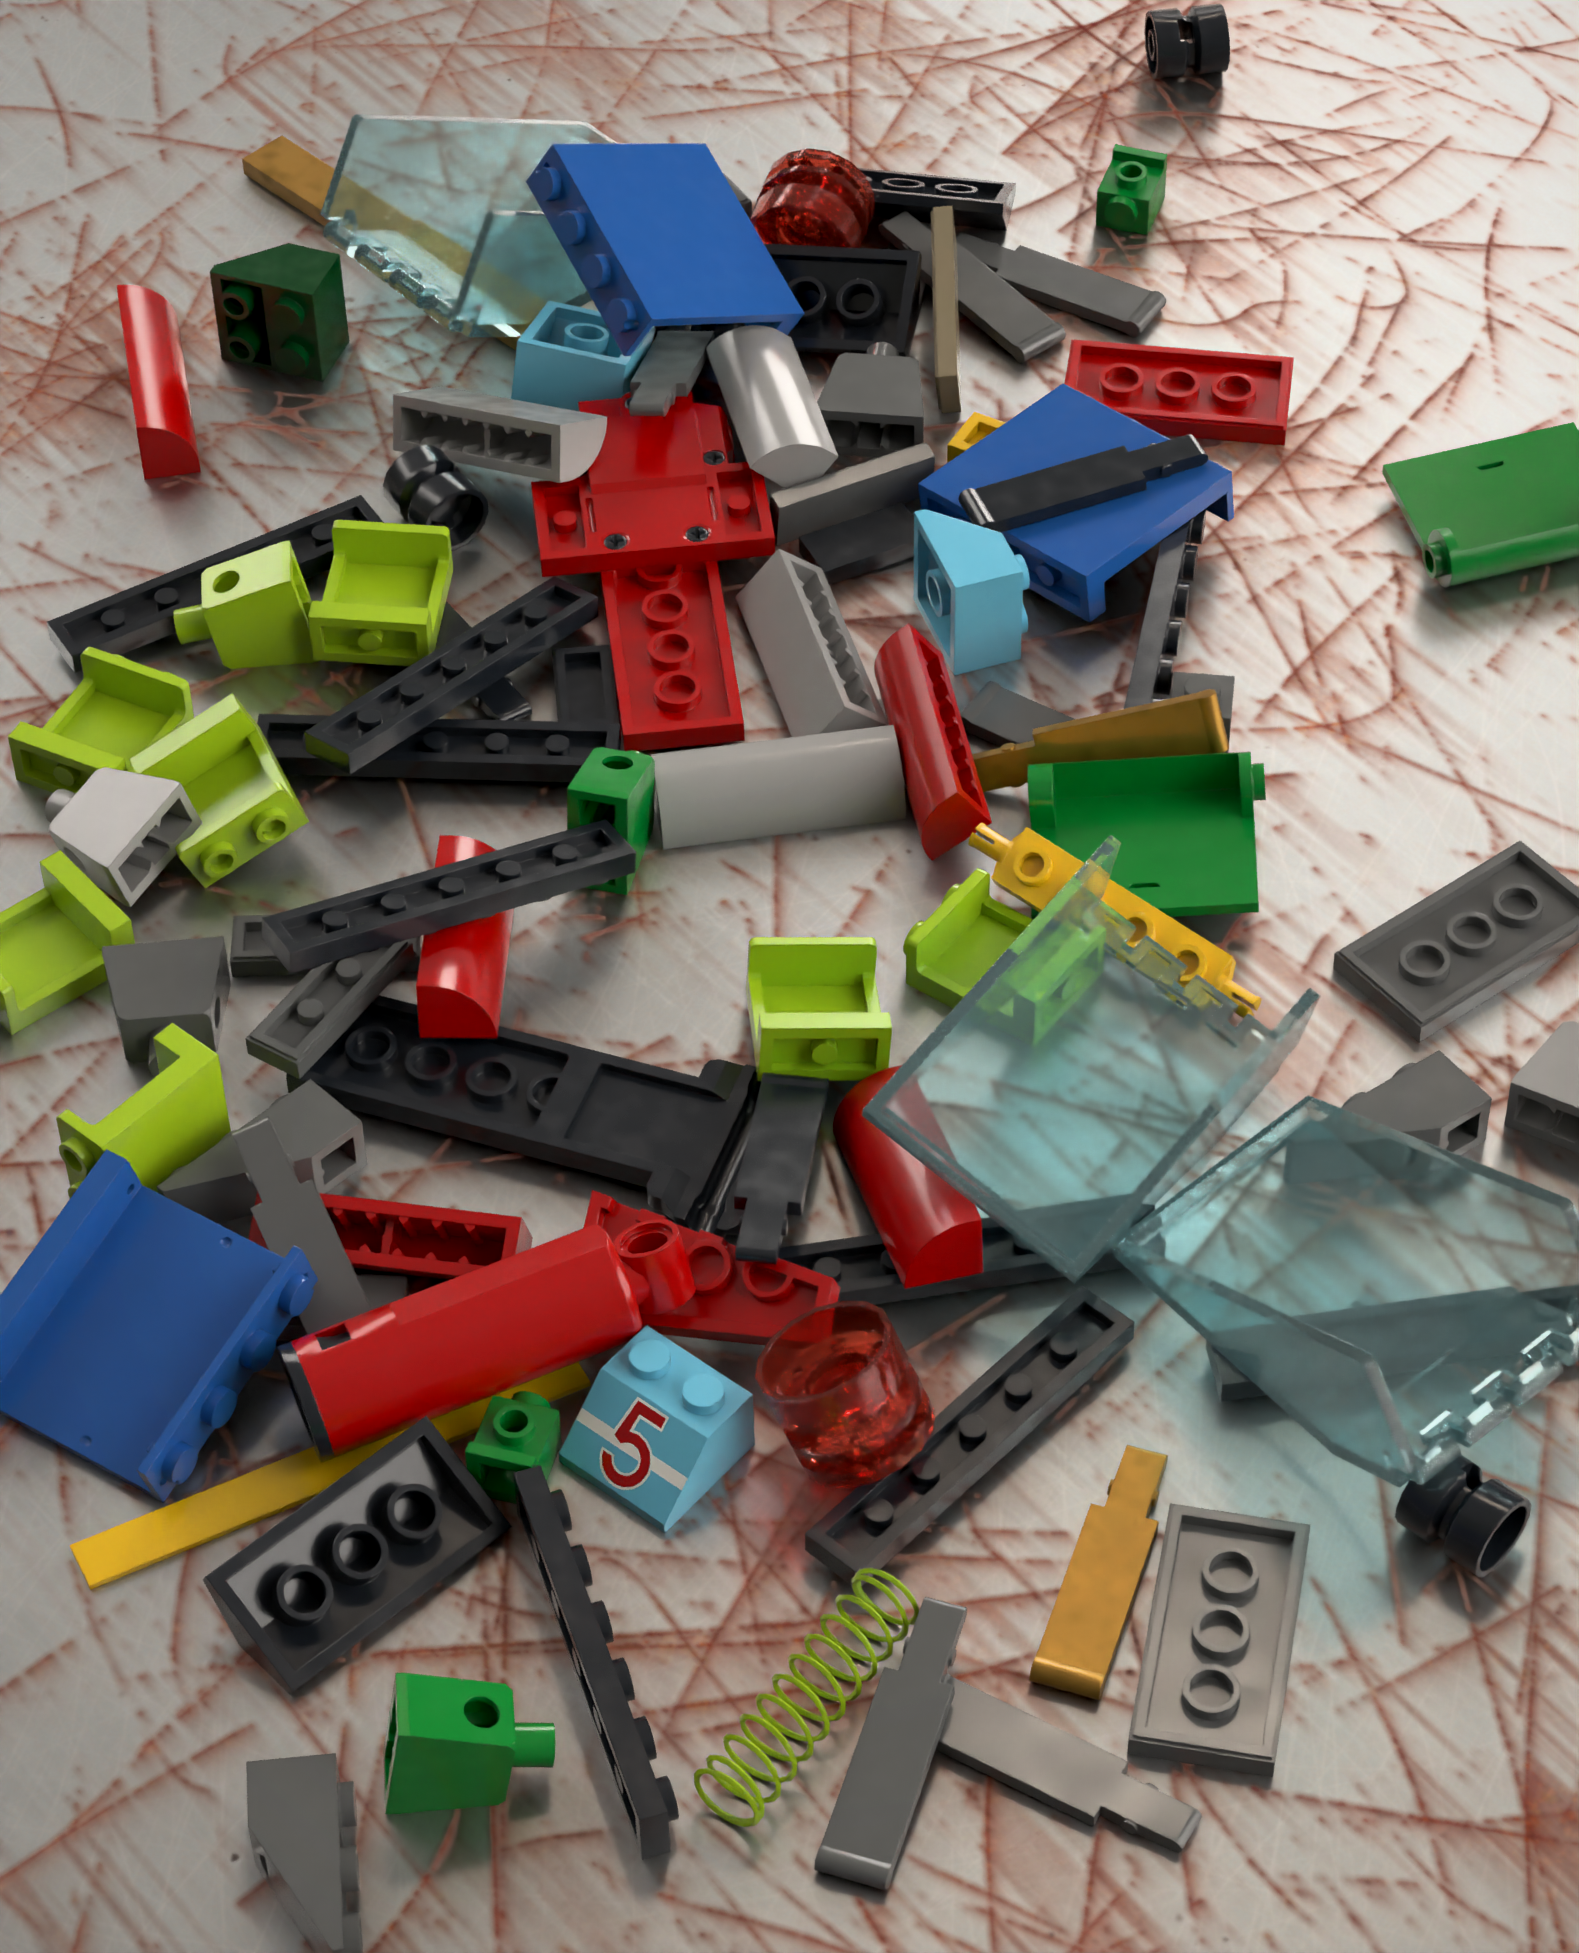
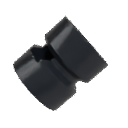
M1221 4L1192 6L1187 15H1182L1177 8L1150 10L1146 13L1144 29L1145 50L1149 72L1153 79L1182 77L1187 68H1192L1197 75L1222 73L1228 70L1230 37L1226 13Z
M432 445L412 448L397 458L386 473L383 491L384 497L390 505L410 524L447 527L450 531L451 551L468 544L485 525L489 512L487 499L460 472L457 466L441 449Z
M1442 1446L1432 1452L1410 1478L1397 1504L1395 1518L1399 1524L1428 1544L1441 1538L1444 1540V1552L1447 1557L1476 1577H1485L1506 1558L1515 1546L1529 1519L1531 1503L1530 1500L1499 1479H1490L1483 1483V1473L1478 1465L1450 1446Z

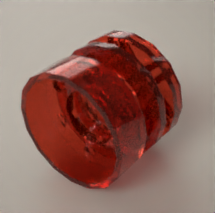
M811 148L792 151L773 163L749 219L763 243L861 248V242L867 233L868 225L874 214V192L867 177L851 161L831 151Z
M839 1301L814 1308L784 1326L769 1340L758 1357L755 1378L780 1426L784 1427L783 1431L808 1479L824 1487L853 1488L876 1482L901 1469L923 1449L934 1430L936 1410L925 1392L911 1363L908 1362V1355L892 1323L882 1308L869 1302Z

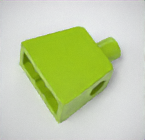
M290 540L206 568L201 574L202 604L174 610V624L180 643L183 645L213 638L223 665L230 669L321 661L313 660L308 614L312 600Z

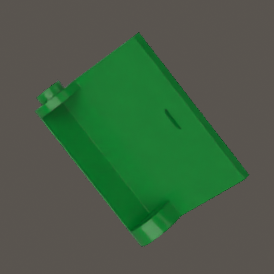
M1574 422L1383 465L1382 474L1422 550L1424 568L1428 576L1436 578L1443 587H1450L1579 557V430Z
M1251 751L1028 764L1029 812L1031 830L1170 917L1259 912L1254 801L1266 800L1264 763L1252 764ZM1031 908V918L1041 924L1055 923Z

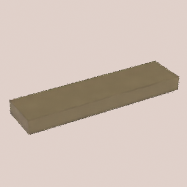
M933 207V211H931L935 383L939 409L942 410V413L961 412L957 243L953 207Z

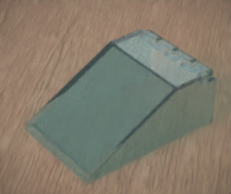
M356 114L350 121L320 213L325 219L332 220L326 224L323 236L349 257H354L357 263L384 283H388L392 289L416 307L423 309L427 315L450 332H461L468 338L521 337L548 301L582 307L592 301L526 181L552 144L616 142L586 121Z
M1111 835L862 1111L863 1117L1074 1284L1220 1141L1274 1078L1283 1061L1298 1045L1320 999V995L1309 988L1272 1031L1250 1014H1247L1235 1028L1228 1021L1234 1015L1239 1005L1198 974L1183 988L1177 982L1183 976L1188 966L1148 935L1144 936L1134 948L1126 944L1135 933L1137 927L1100 900L1106 890L1121 846V842Z
M1309 1095L1110 1243L1115 1258L1333 1455L1399 1488L1409 1480L1424 1485L1461 1455V1450L1457 1443L1470 1448L1512 1414L1510 1403L1521 1407L1563 1373L1561 1363L1572 1366L1579 1361V1217L1571 1200Z

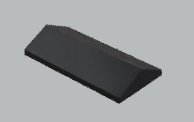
M805 163L791 179L788 186V195L795 210L891 219L907 211L919 222L931 223L933 207L952 206L955 226L1007 231L1016 193V183Z
M764 243L805 313L788 334L792 338L797 352L866 354V350L871 344L886 342L898 350L899 356L907 357L919 319L920 251ZM745 323L691 325L690 331H714L716 339L732 329L746 325Z
M425 1416L204 1577L203 1582L239 1646L281 1687L291 1694L506 1533L512 1526L432 1422Z

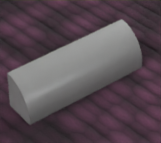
M759 325L735 328L717 337L706 347V351L749 467L784 488L823 476L839 456L792 338L777 329Z
M443 386L393 394L394 451L406 452L417 446L432 445L441 449L455 463L557 483L574 480L586 472L598 456L606 434L607 416Z
M778 549L735 598L791 736L798 737L888 726V722L822 568Z
M894 725L651 754L655 761L654 805L663 850L906 819L903 772Z

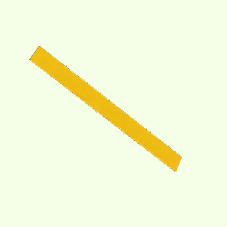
M578 1362L498 1393L495 1396L511 1399L516 1392L529 1391L542 1396L550 1403L587 1388L591 1384ZM492 1396L430 1421L448 1444L478 1432ZM404 1431L322 1463L314 1447L308 1448L70 1545V1549L90 1590L310 1501Z

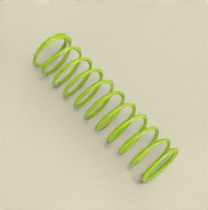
M874 1568L859 1569L851 1579L852 1589L857 1597L853 1595H838L836 1598L837 1610L841 1617L836 1614H823L820 1617V1624L825 1636L807 1634L804 1637L805 1648L811 1657L805 1654H791L788 1657L789 1668L795 1677L788 1674H774L772 1677L773 1688L779 1698L772 1694H758L756 1696L757 1709L763 1718L755 1714H742L739 1717L741 1729L748 1739L734 1734H726L723 1737L724 1748L732 1760L722 1755H709L706 1758L708 1768L698 1769L694 1773V1785L699 1796L718 1816L741 1827L756 1826L764 1817V1803L777 1800L781 1794V1783L791 1781L797 1775V1762L807 1761L813 1755V1742L824 1740L828 1736L830 1722L841 1719L845 1714L846 1702L855 1700L861 1694L862 1682L871 1680L877 1674L878 1662L885 1661L892 1655L893 1642L902 1641L908 1635L909 1625H914L917 1619L919 1606L908 1588L894 1576ZM871 1573L881 1576L900 1589L912 1604L914 1609L913 1617L908 1620L904 1607L888 1587L877 1579L864 1574ZM861 1580L873 1584L884 1592L895 1604L902 1620L887 1614L875 1605L864 1592ZM849 1600L865 1609L878 1622L886 1637L872 1633L857 1624L845 1612L841 1604L842 1601ZM883 1618L891 1623L903 1626L902 1631L897 1636L891 1637L890 1630ZM828 1619L834 1620L852 1631L863 1643L870 1656L860 1654L842 1644L829 1631L826 1621ZM866 1637L880 1642H887V1650L882 1655L875 1656L874 1649ZM816 1639L835 1650L846 1661L854 1676L838 1671L824 1662L815 1653L810 1645V1641ZM850 1656L861 1661L872 1662L871 1670L866 1675L860 1676ZM800 1659L819 1670L832 1684L838 1696L825 1692L810 1683L798 1671L794 1661ZM834 1676L856 1682L855 1690L850 1695L844 1696ZM784 1679L804 1691L815 1703L822 1716L807 1711L793 1702L782 1691L778 1681ZM817 1695L828 1700L840 1702L839 1710L834 1715L828 1716L825 1707ZM767 1699L786 1710L798 1722L805 1735L791 1731L778 1723L766 1711L762 1701ZM799 1714L812 1720L824 1722L823 1730L820 1734L811 1736L808 1726ZM746 1720L755 1721L769 1730L781 1742L789 1756L771 1749L757 1739L745 1724ZM780 1732L796 1740L808 1742L806 1752L801 1756L795 1757L792 1747ZM735 1740L753 1751L765 1763L772 1776L762 1773L745 1763L733 1751L729 1741ZM762 1751L779 1760L791 1762V1771L786 1776L779 1777L776 1768ZM714 1760L719 1761L733 1769L749 1785L755 1796L750 1795L734 1778L716 1770L712 1762ZM745 1771L764 1781L775 1782L774 1792L769 1797L762 1798L757 1785ZM703 1774H710L725 1789L747 1800L754 1812V1817L746 1819L723 1811L704 1792L700 1784V1777Z

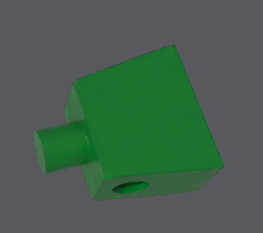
M604 747L594 748L567 788V830L606 819L636 851L635 873L608 880L600 885H591L584 888L627 895L631 888L654 825L655 761L649 755L633 750L622 751Z
M395 1673L383 1748L385 1814H405L501 1804L506 1801L512 1767L553 1768L556 1745L554 1723L515 1722L513 1690L504 1683L414 1673Z

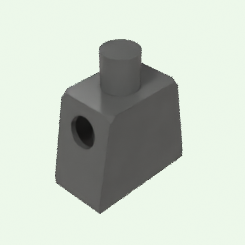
M886 342L871 344L867 348L866 354L843 353L839 355L817 401L838 455L879 458L924 443V408L919 361L913 357L899 356L898 350Z
M224 936L102 946V956L110 998L126 1060L132 1063L149 1062L150 1073L155 1077L159 1075L153 1037L171 1023L177 1025L212 1051H218L231 987Z

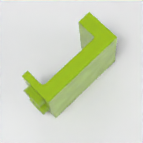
M335 520L332 527L334 556L322 601L312 600L308 614L313 660L411 666L435 651L453 574L449 529L445 526Z
M87 647L80 655L83 670L82 682L43 728L20 721L8 735L16 780L52 793L58 789H66L77 793L98 769L107 767L136 773L130 761L132 757L194 718L189 683L172 673L156 670L130 661L117 654H110L93 647Z
M233 693L130 759L136 773L175 780L181 783L202 824L193 835L179 843L175 850L180 860L205 888L230 874L309 822L263 732Z
M61 850L39 861L44 888L0 912V1024L11 1035L16 1034L107 981L102 946L135 944L131 919Z
M977 868L962 884L956 883L947 891L941 905L925 922L918 921L908 932L903 945V952L906 955V984L1032 1050L1103 974L1105 930L1083 920L1066 937L993 899L989 893L990 874Z
M753 937L749 940L746 996L758 1081H762L763 1072L829 1078V1081H861L878 1071L889 1068L892 1023L890 1012H881L875 979L877 945L873 937Z
M171 1023L153 1037L159 1075L96 1124H88L69 1109L58 1115L56 1121L61 1140L59 1153L66 1164L70 1184L68 1189L69 1198L72 1197L106 1149L127 1159L141 1184L158 1193L157 1186L165 1181L174 1170L188 1165L217 1145L227 1133L231 1132L219 1055L177 1025Z

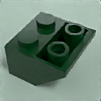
M287 243L214 265L210 271L221 358L323 382L349 343L340 254Z

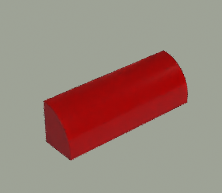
M117 285L144 480L199 473L201 469L176 312L168 300L151 289L137 285Z
M908 623L892 634L882 645L875 659L874 673L888 724L894 725L903 778L921 843L926 855L933 861L968 839L972 832L977 833L975 828L980 823L988 826L992 823L943 654Z
M440 835L435 868L496 850L486 843L473 838ZM514 908L496 913L488 918H479L439 930L430 935H424L416 982L420 1038L498 1037Z
M900 1065L887 1068L861 1080L846 1094L839 1104L834 1116L833 1134L904 1289L983 1273L982 1219L907 1066Z
M258 1191L256 1195L255 1206L262 1203ZM319 1193L353 1268L451 1280L531 1249L533 1237L522 1217ZM253 1216L248 1239L268 1249Z

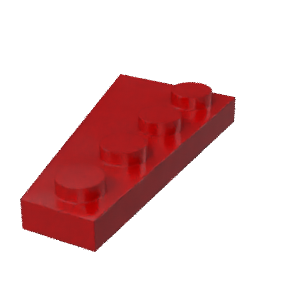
M592 1190L583 1228L595 1224L600 1225L608 1233L612 1242H614L617 1235L636 1223L652 1219H668L665 1216L643 1208L639 1211L620 1204L613 1197ZM676 1224L679 1228L694 1278L696 1291L689 1301L672 1311L648 1315L640 1313L643 1328L647 1325L661 1335L821 1352L828 1351L841 1288L834 1278L778 1258L777 1264L736 1261V1246L728 1243L723 1237L701 1229L697 1232Z

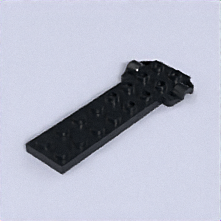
M379 995L301 1079L288 1073L286 1074L288 1093L293 1092L311 1079L345 1108L647 1187L648 1205L654 1210L666 1214L676 1224L697 1232L701 1229L725 1238L726 1234L739 1235L740 1215H744L745 1210L734 1209V1195L761 1086V1081L757 1079L755 1066L747 1064L743 1066L721 1059L710 1060L704 1065L699 1077L502 1026H499L497 1038H420L417 1005Z

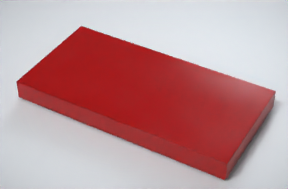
M1071 339L1064 384L1136 420L1138 423L1161 435L1181 437L1192 434L1195 438L1285 445L1294 357Z

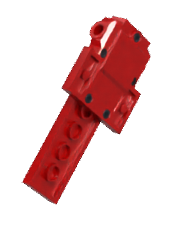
M691 391L687 397L676 396L675 404L670 406L666 416H630L629 406L633 398L631 392L626 393L621 398L578 402L580 412L607 416L606 434L595 461L578 478L562 483L552 481L531 482L542 577L599 572L624 751H643L745 741L744 720L717 561L771 556L775 553V536L764 476L752 470L748 462L735 463L731 426L728 425L727 415L721 406L693 403Z

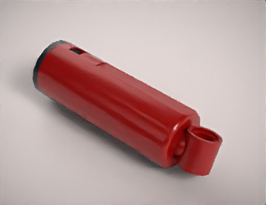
M652 1219L636 1223L617 1235L614 1242H612L603 1227L595 1224L277 1346V1350L301 1418L316 1454L322 1463L407 1430L425 1416L429 1420L435 1419L624 1345L643 1329L640 1313L648 1315L672 1311L684 1305L693 1297L696 1286L679 1228L672 1221Z

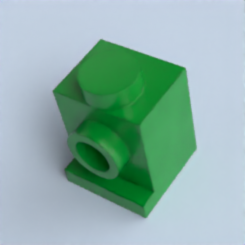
M1115 144L1112 152V161L1097 190L1096 226L1148 236L1165 198L1167 154Z
M529 1391L516 1392L511 1399L492 1396L474 1442L469 1441L465 1450L467 1469L490 1498L516 1504L513 1471L518 1472L541 1465L547 1482L562 1445L559 1410L552 1409L545 1398Z

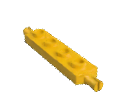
M980 823L975 828L980 837L972 832L968 845L996 861L994 873L991 876L995 885L1071 933L1083 920L1104 929L1105 955L1201 1015L1213 1007L1216 1002H1219L1241 1016L1243 1020L1249 1021L1254 1016L1251 1008L1255 1011L1258 1010L1262 1001L1261 998L1231 981L1236 966V961L1232 955L1030 828L1026 827L1012 841L990 829L984 823Z

